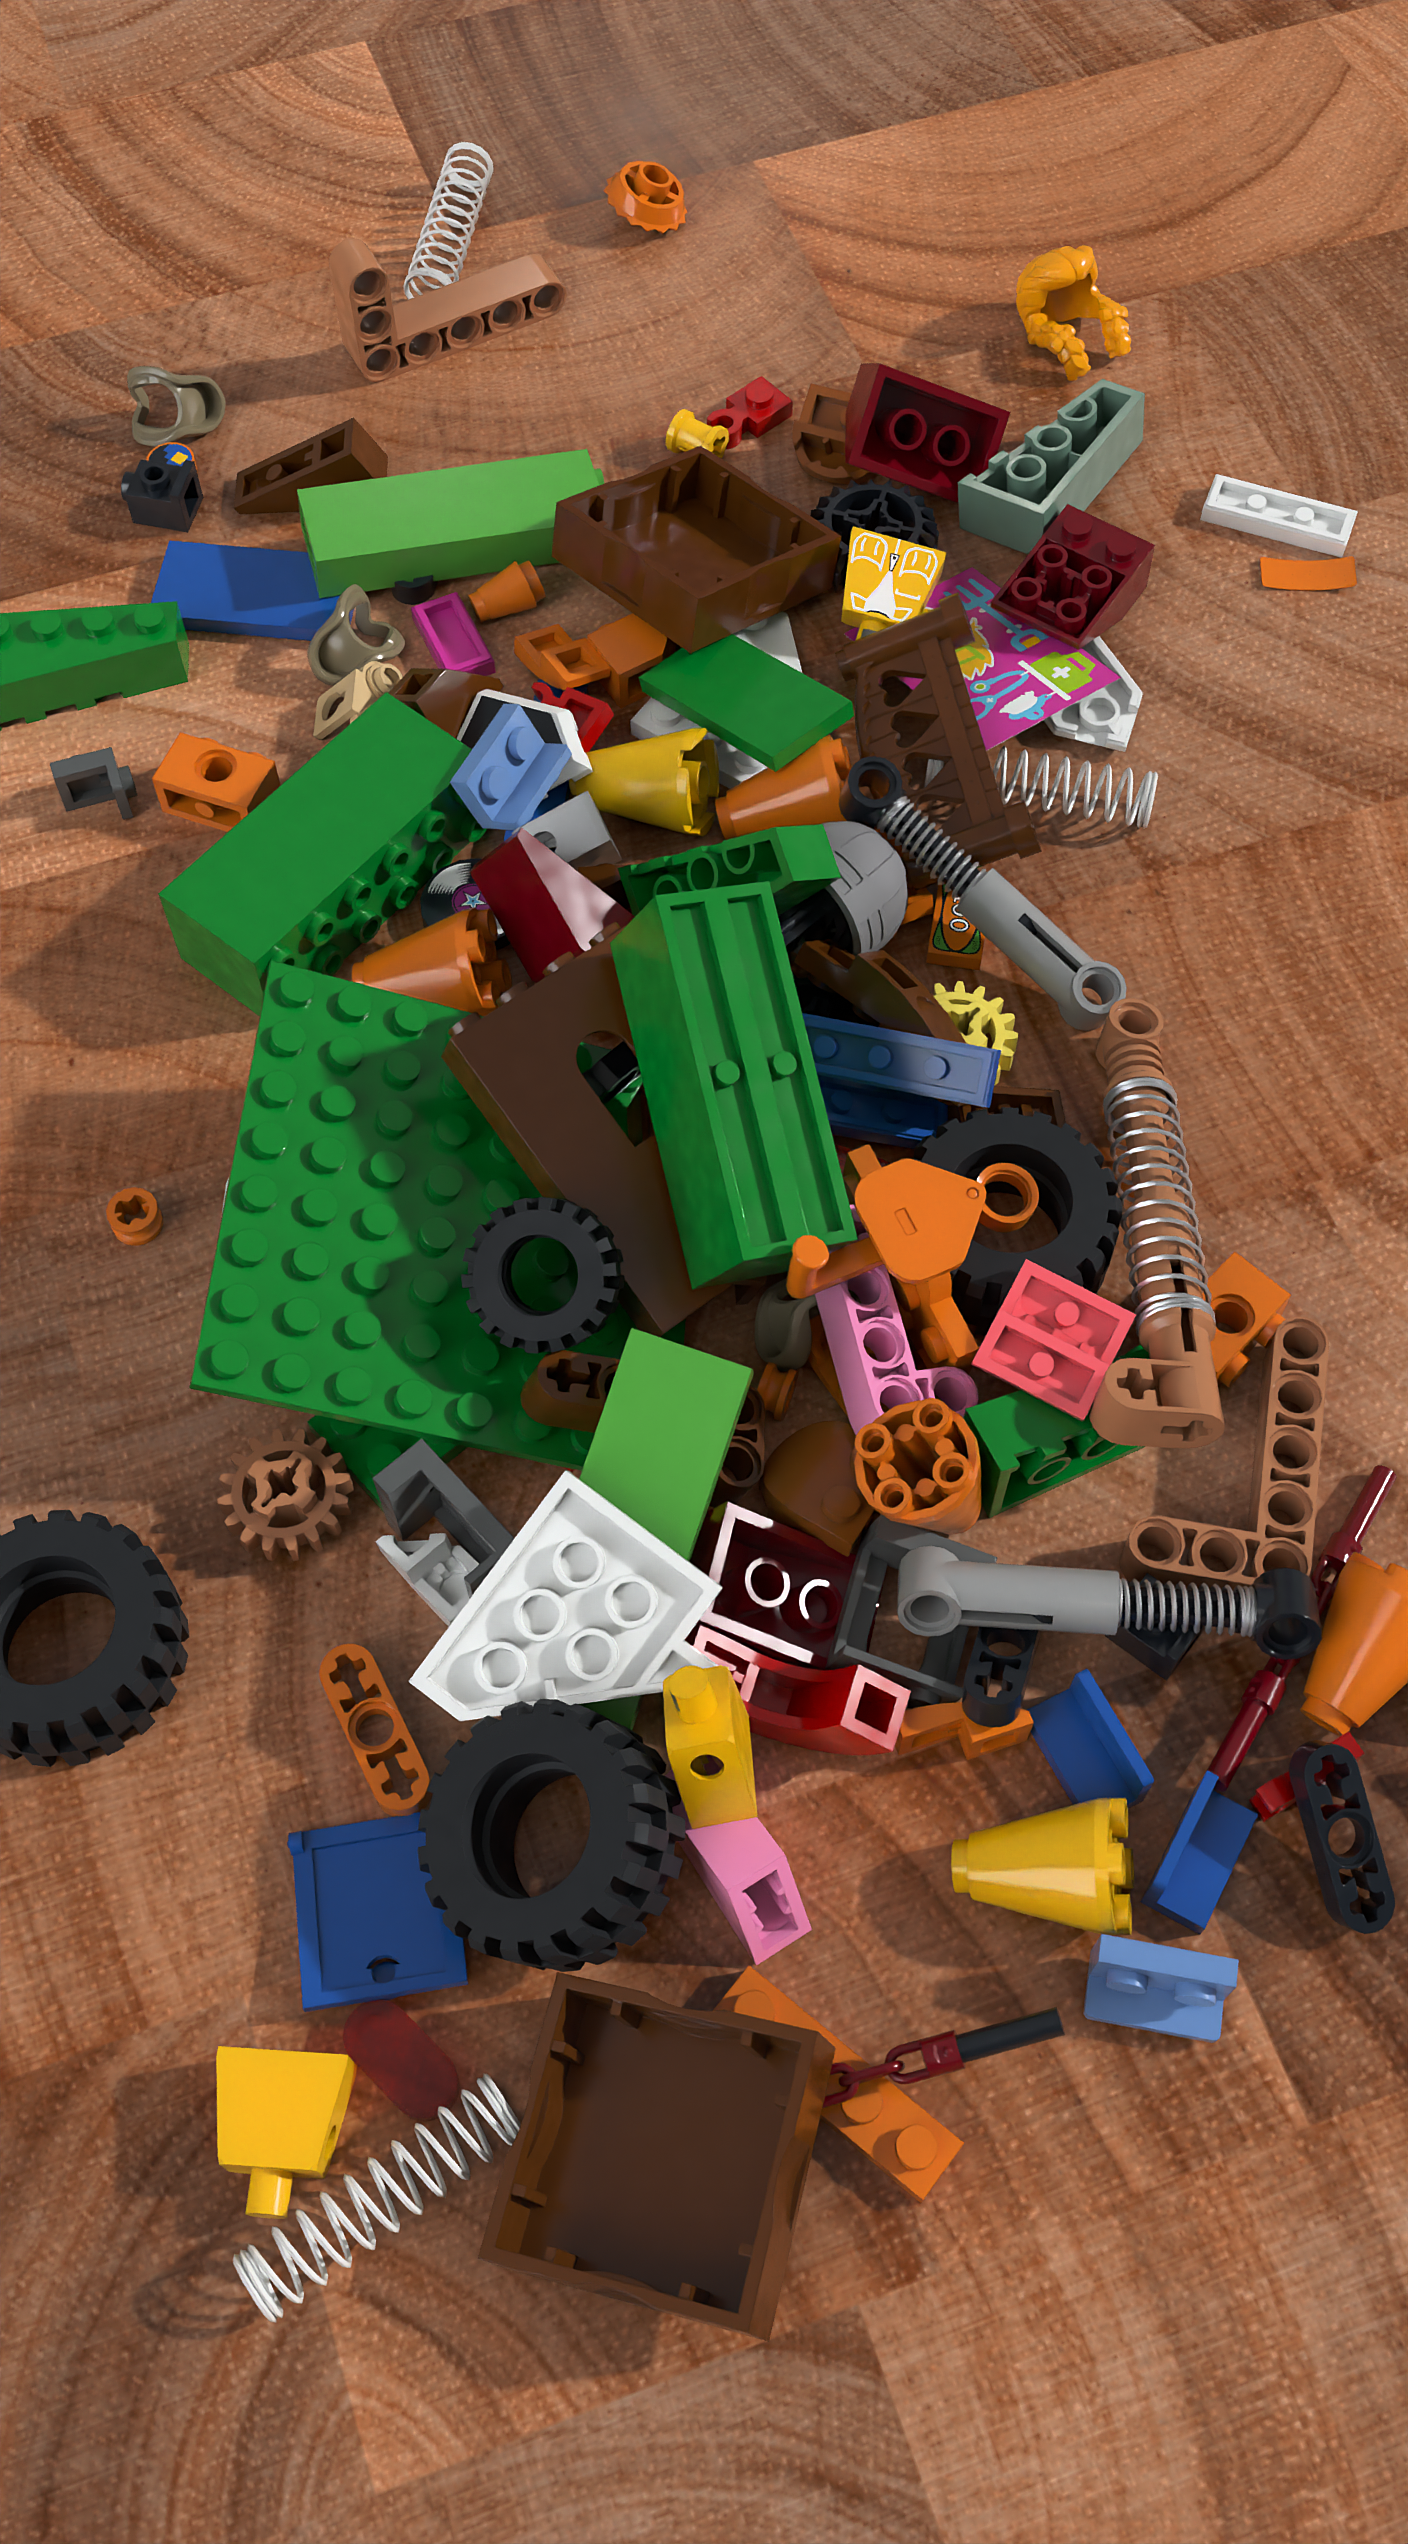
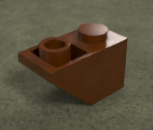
M411 668L389 694L454 738H457L477 693L485 689L500 692L504 686L499 678L451 669Z

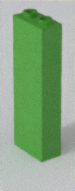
M582 449L297 489L301 529L319 598L341 595L348 587L354 584L359 585L365 592L395 587L394 582L396 581L413 582L414 578L433 575L434 581L499 572L514 561L519 565L529 560L533 566L560 563L552 557L556 502L604 484V477L600 468H593L588 450Z
M631 1328L579 1479L690 1562L754 1375L753 1369ZM644 1695L578 1705L633 1730Z

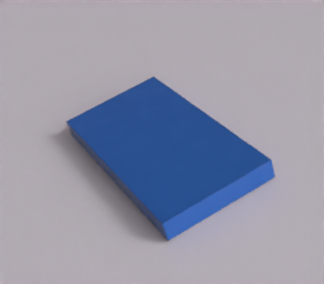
M169 540L151 603L177 601L185 630L311 641L317 630L333 614L340 595L319 598L308 552ZM354 609L351 610V612L349 613V623H350V625H351V621H352Z

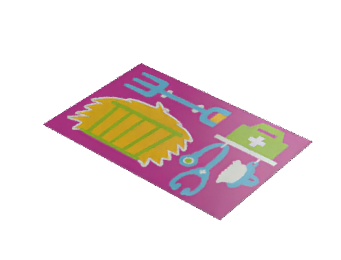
M971 567L936 585L923 613L940 607L939 600L957 592L961 597L976 642L957 649L956 654L986 750L997 746L1121 678L1082 648L1079 650L991 608V601L1001 588ZM855 627L845 632L844 635L854 641L856 640L859 628ZM896 676L912 690L923 680Z

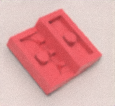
M1026 1259L971 1365L1083 1422L1095 1399L1105 1372L1112 1364L1136 1314Z

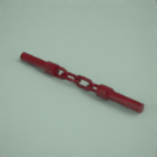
M1377 1465L1374 1467L1339 1532L1332 1533L1318 1559L1319 1563L1312 1574L1311 1581L1314 1583L1315 1594L1319 1597L1317 1602L1319 1618L1329 1600L1333 1597L1339 1574L1352 1553H1362L1363 1547L1360 1544L1397 1479L1396 1474L1385 1466ZM1325 1570L1335 1575L1332 1583L1321 1581ZM1271 1657L1263 1670L1255 1672L1241 1697L1243 1706L1207 1769L1219 1776L1213 1789L1221 1792L1227 1790L1267 1715H1273L1287 1690L1285 1681L1292 1668L1300 1662L1302 1657L1287 1660ZM1277 1664H1279L1282 1668L1278 1675H1275L1273 1671Z

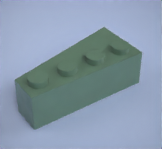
M1101 379L1057 411V419L1054 422L1042 427L1037 425L1024 434L1025 442L1009 454L1002 450L988 460L989 468L977 477L971 473L958 482L959 528L1029 554L1067 504L1085 511L1143 441L1145 393Z

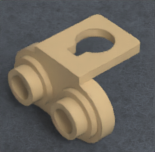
M377 661L368 662L359 670L355 669L318 698L313 736L322 740L350 719L351 724L386 692L389 693L403 678L401 672L392 664H383ZM339 697H344V701L338 705L334 714L328 719V713L333 703Z

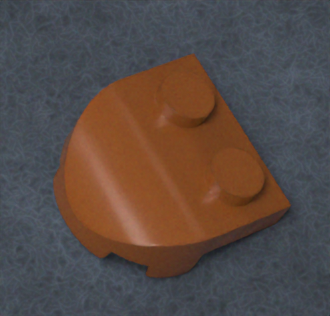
M811 383L799 421L794 420L792 430L793 445L801 468L809 475L820 480L849 485L850 480L860 484L867 482L870 477L873 479L878 476L872 472L845 463V415L852 393Z
M842 1421L817 1422L796 1431L772 1452L765 1463L763 1475L759 1482V1490L762 1491L763 1499L768 1507L767 1517L795 1530L799 1529L814 1538L822 1540L832 1549L848 1557L877 1511L868 1504L857 1486L854 1465L857 1453L854 1443L856 1434L851 1424Z

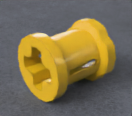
M682 409L674 416L666 434V447L673 453H679L702 446L722 459L728 444L729 432L723 426L711 427L696 420L693 412Z

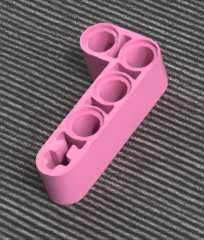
M849 1204L858 1240L850 1243L853 1244L869 1237L857 1215L854 1205ZM881 1265L815 1294L849 1421L856 1435L862 1427L873 1423L876 1418L884 1414L880 1402L891 1409L897 1405L935 1398V1394L948 1408L964 1417L966 1408L977 1405V1387L973 1379L965 1371L956 1367H939L916 1371L885 1265ZM848 1289L859 1297L861 1303L851 1297ZM864 1345L875 1353L877 1361L867 1354Z

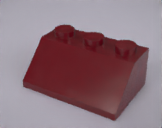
M863 363L860 365L845 415V463L959 504L958 482L970 473L977 477L989 468L988 460L998 453L1011 412L881 363Z

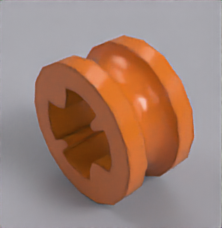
M136 1187L123 1189L116 1193L107 1205V1220L117 1239L124 1244L133 1246L144 1245L154 1240L161 1232L163 1214L158 1207L156 1199L149 1191ZM140 1209H143L146 1215L144 1219L134 1218L129 1225L124 1219L126 1214L136 1215Z
M768 1362L757 1390L764 1400L765 1410L771 1411L774 1414L775 1420L783 1421L795 1391L798 1371L790 1369L787 1373H781L777 1369V1364Z

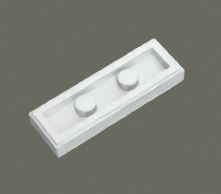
M1216 474L1203 506L1200 520L1342 558L1358 511Z

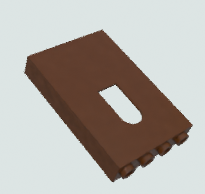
M614 922L590 939L589 944L592 948L576 958L571 952H567L551 962L542 972L545 978L530 988L524 981L511 987L496 1000L498 1008L481 1018L477 1012H474L456 1023L448 1031L451 1038L441 1057L542 1197L574 1202L576 1205L587 1208L595 1213L603 1226L610 1228L615 1236L612 1240L616 1248L621 1249L624 1262H620L621 1275H625L624 1288L619 1290L617 1300L620 1301L619 1303L640 1331L661 1337L735 1282L692 1290L655 1134L634 1147L578 1068L576 1053L580 1042L585 1037L597 1032H607L618 1036L636 1056L610 947L612 940L626 926L621 928L617 922Z

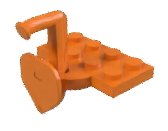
M869 1144L848 1152L843 1172V1181L849 1204L854 1205L856 1213L869 1237L832 1253L828 1252L827 1246L818 1237L803 1235L797 1238L792 1247L793 1255L790 1260L786 1283L788 1293L793 1298L804 1299L881 1265H885L904 1330L909 1334L917 1350L914 1351V1360L918 1371L939 1367H956L969 1375L973 1366L971 1363L979 1350V1346L951 1296L952 1280L950 1271L960 1267L966 1258L986 1199L987 1192L985 1187L978 1181L914 1159H901L881 1167Z

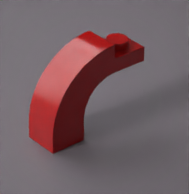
M702 1624L695 1625L686 1637V1642L715 1664L729 1667L746 1707L751 1733L789 1745L834 1754L861 1756L894 1751L911 1693L910 1690L859 1664L835 1670H817L787 1664L762 1655Z

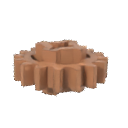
M274 1429L271 1436L272 1443L263 1446L261 1441L253 1437L249 1439L253 1452L248 1457L237 1453L231 1455L230 1459L237 1472L236 1474L227 1473L220 1475L219 1481L224 1491L229 1494L217 1498V1502L223 1515H229L224 1520L232 1537L241 1534L240 1541L247 1552H252L262 1543V1550L267 1560L274 1561L280 1548H287L292 1560L296 1561L300 1559L302 1545L309 1543L319 1553L324 1550L320 1535L325 1531L336 1536L342 1533L340 1524L335 1516L350 1515L353 1508L350 1500L344 1495L354 1491L350 1475L343 1473L347 1469L343 1456L340 1452L330 1455L331 1449L327 1439L320 1437L310 1446L304 1429H298L292 1441H285L280 1429ZM321 1474L325 1479L326 1485L323 1501L318 1499L315 1493L316 1489L320 1486L318 1478ZM250 1488L255 1490L257 1497L251 1503L253 1508L251 1514L248 1513L247 1497Z

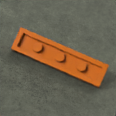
M748 1965L713 2010H727L818 2031L836 2048L833 2063H846L855 2071L872 2067L750 1965ZM838 2073L829 2077L825 2096L846 2090L847 2087L839 2085V2078L845 2074ZM885 2077L860 2083L857 2093L852 2099L822 2108L820 2116L822 2121L920 2203H922L964 2145L963 2141Z

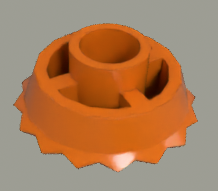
M652 161L629 162L619 172H615L613 177L606 179L608 185L604 192L608 195L607 203L615 207L617 216L625 217L631 226L640 225L646 232L655 229L663 234L668 229L676 231L679 224L685 223V214L688 212L684 206L682 185L665 166Z

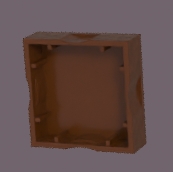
M699 446L655 463L634 476L610 481L556 502L552 557L682 648L692 653L832 589L841 535L791 503L768 493L749 476L704 447Z
M557 1972L530 2069L529 2096L519 2132L505 2158L478 2259L511 2271L769 2342L836 2048L818 2031L727 2010L699 2011L668 2004L648 1992Z

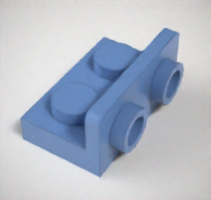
M503 704L450 781V784L482 828L514 831L531 820L534 811L552 784L559 778L561 770L572 753L566 744L545 743L520 704Z
M1101 1934L1090 1951L1084 2016L1090 2020L1214 2043L1221 2035L1223 2002L1237 1986L1239 1960Z

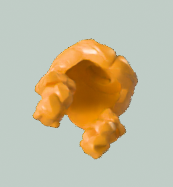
M1086 245L1079 246L1076 249L1070 246L1055 248L1037 256L1027 264L1019 276L1016 288L1017 311L1025 326L1029 344L1049 349L1053 354H1057L1059 361L1064 365L1069 381H1075L1078 377L1085 376L1091 369V365H1088L1089 357L1084 352V342L1074 336L1076 333L1075 328L1070 324L1059 325L1056 321L1064 322L1078 317L1100 319L1102 333L1105 338L1104 344L1110 359L1125 356L1131 351V338L1128 335L1129 324L1124 320L1128 317V310L1126 307L1100 293L1095 285L1098 268L1093 250L1090 246Z

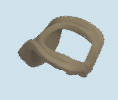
M155 366L134 367L128 372V388L131 396L137 402V408L132 417V433L138 443L157 447L164 443L176 442L183 438L210 433L220 424L225 413L226 403L222 390L211 378L203 375H177ZM161 384L171 390L178 406L177 420L174 425L166 428L144 425L149 413V398L143 390V386Z
M357 584L351 585L339 596L333 614L317 630L307 650L308 662L312 672L318 680L330 686H334L355 669L359 670L368 662L377 661L381 663L395 658L405 646L403 636L395 627L386 622L373 621L371 619L370 601L363 589ZM355 607V624L358 629L365 635L385 638L379 647L367 645L352 630L349 623V613Z
M787 1278L773 1284L763 1293L755 1319V1344L760 1357L767 1364L768 1362L777 1364V1369L784 1372L790 1369L797 1370L807 1362L812 1347L809 1309L817 1305L815 1294L804 1299L783 1301L782 1299L789 1294L786 1287ZM848 1289L851 1297L855 1299L856 1294Z

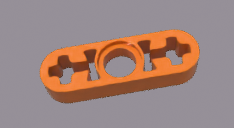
M343 1644L333 1648L321 1662L319 1669L320 1681L379 1807L392 1817L407 1816L421 1812V1809L426 1808L432 1796V1793L427 1791L431 1778L372 1654L364 1647L356 1644ZM351 1663L355 1670H362L358 1677L368 1699L358 1704L355 1703L344 1681L334 1684L342 1678L339 1668L345 1664ZM377 1693L381 1694L380 1697L373 1698ZM352 1708L348 1713L344 1712L345 1709ZM379 1714L390 1718L393 1721L394 1728L391 1737L385 1743L378 1746H369L358 1739L359 1727L369 1716ZM403 1747L408 1749L407 1752L399 1753ZM396 1756L399 1766L407 1779L419 1777V1779L411 1784L413 1795L404 1800H401L396 1792L388 1795L385 1794V1792L393 1787V1781L384 1761ZM371 1763H378L375 1768L370 1767Z

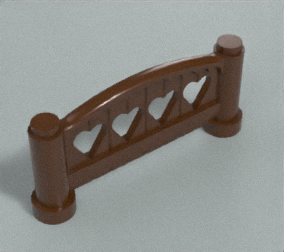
M958 592L940 599V607L844 644V649L835 652L845 682L852 679L856 680L855 729L860 760L865 757L876 756L885 758L893 763L901 775V788L907 792L906 796L907 799H910V803H914L912 809L915 812L919 805L926 800L961 804L939 829H943L941 834L943 838L950 836L948 842L951 845L957 842L955 847L957 851L964 849L962 855L965 858L971 855L969 862L972 864L979 862L977 868L1017 853L1020 859L1042 852L1025 801L1022 800L1004 807L956 654L957 649L976 642ZM901 676L923 679L900 705L895 707L886 705L889 694L881 688V684L886 678ZM909 716L935 720L912 746L908 748L898 746L901 735L893 729V724L897 719ZM926 758L948 762L925 788L920 790L910 788L913 776L905 771V766L911 759ZM869 787L873 799H881L880 794L875 789ZM910 851L903 852L901 860L906 871L907 890L914 887L917 891L938 883V877L931 879V871L923 872L924 864L916 865L917 858L909 859Z

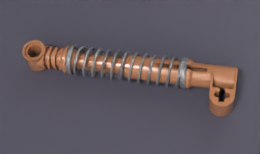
M1126 998L1115 1002L1110 1008L1096 1046L1095 1055L1098 1062L1106 1069L1108 1087L1104 1091L1103 1097L1105 1122L1109 1127L1107 1138L1112 1144L1110 1147V1156L1114 1161L1112 1171L1117 1178V1193L1122 1201L1123 1215L1120 1226L1126 1232L1123 1238V1244L1128 1250L1126 1263L1132 1269L1129 1272L1128 1279L1134 1287L1131 1299L1138 1306L1135 1309L1136 1334L1143 1349L1149 1352V1359L1126 1358L1112 1363L1105 1372L1090 1407L1089 1418L1096 1432L1111 1443L1129 1446L1198 1448L1218 1440L1224 1433L1225 1428L1211 1349V1342L1215 1338L1216 1319L1211 1307L1212 1294L1207 1287L1208 1274L1204 1268L1205 1256L1201 1250L1202 1238L1198 1232L1199 1220L1195 1214L1196 1202L1192 1196V1183L1188 1177L1189 1165L1185 1159L1186 1148L1182 1142L1183 1131L1179 1125L1180 1113L1177 1109V1094L1170 1079L1164 1076L1162 1058L1160 1056L1159 1037L1163 1029L1164 1020L1160 1011L1154 1005L1144 1000ZM1167 1121L1174 1125L1170 1132L1164 1130V1123ZM1113 1131H1116L1123 1135L1115 1140L1113 1137ZM1126 1138L1127 1146L1119 1144L1121 1140ZM1169 1138L1176 1142L1173 1149L1167 1148L1166 1141ZM1116 1147L1127 1151L1119 1157L1115 1154ZM1172 1155L1179 1159L1175 1167L1170 1166L1169 1158ZM1127 1156L1129 1157V1163H1125L1122 1160ZM1119 1165L1130 1168L1121 1175L1118 1172ZM1130 1173L1132 1181L1125 1179V1177ZM1174 1173L1182 1177L1178 1185L1173 1183L1172 1175ZM1121 1182H1124L1128 1185H1133V1187L1127 1189L1123 1193V1191L1121 1190ZM1179 1190L1185 1194L1184 1198H1181L1175 1192ZM1134 1191L1135 1198L1129 1197L1128 1194ZM1124 1199L1133 1202L1127 1211L1123 1206ZM1127 1217H1128V1220H1129V1227H1130V1229H1129L1128 1226L1126 1225ZM1130 1235H1131V1240H1132V1246H1131L1130 1243H1129V1237H1130ZM1193 1237L1196 1239L1195 1244L1193 1243ZM1133 1253H1134L1135 1265H1134V1263L1132 1262V1254H1133ZM1196 1255L1199 1257V1263L1196 1261ZM1135 1272L1137 1273L1138 1283H1137V1282L1135 1281V1279H1134V1278H1135ZM1200 1273L1202 1275V1282L1199 1279ZM1138 1291L1140 1293L1141 1302L1137 1298ZM1203 1292L1205 1294V1301L1203 1300L1202 1296Z

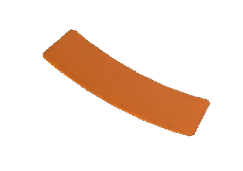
M1353 556L1311 561L1260 557L1261 581L1264 587L1316 591L1348 588L1357 585L1355 559Z

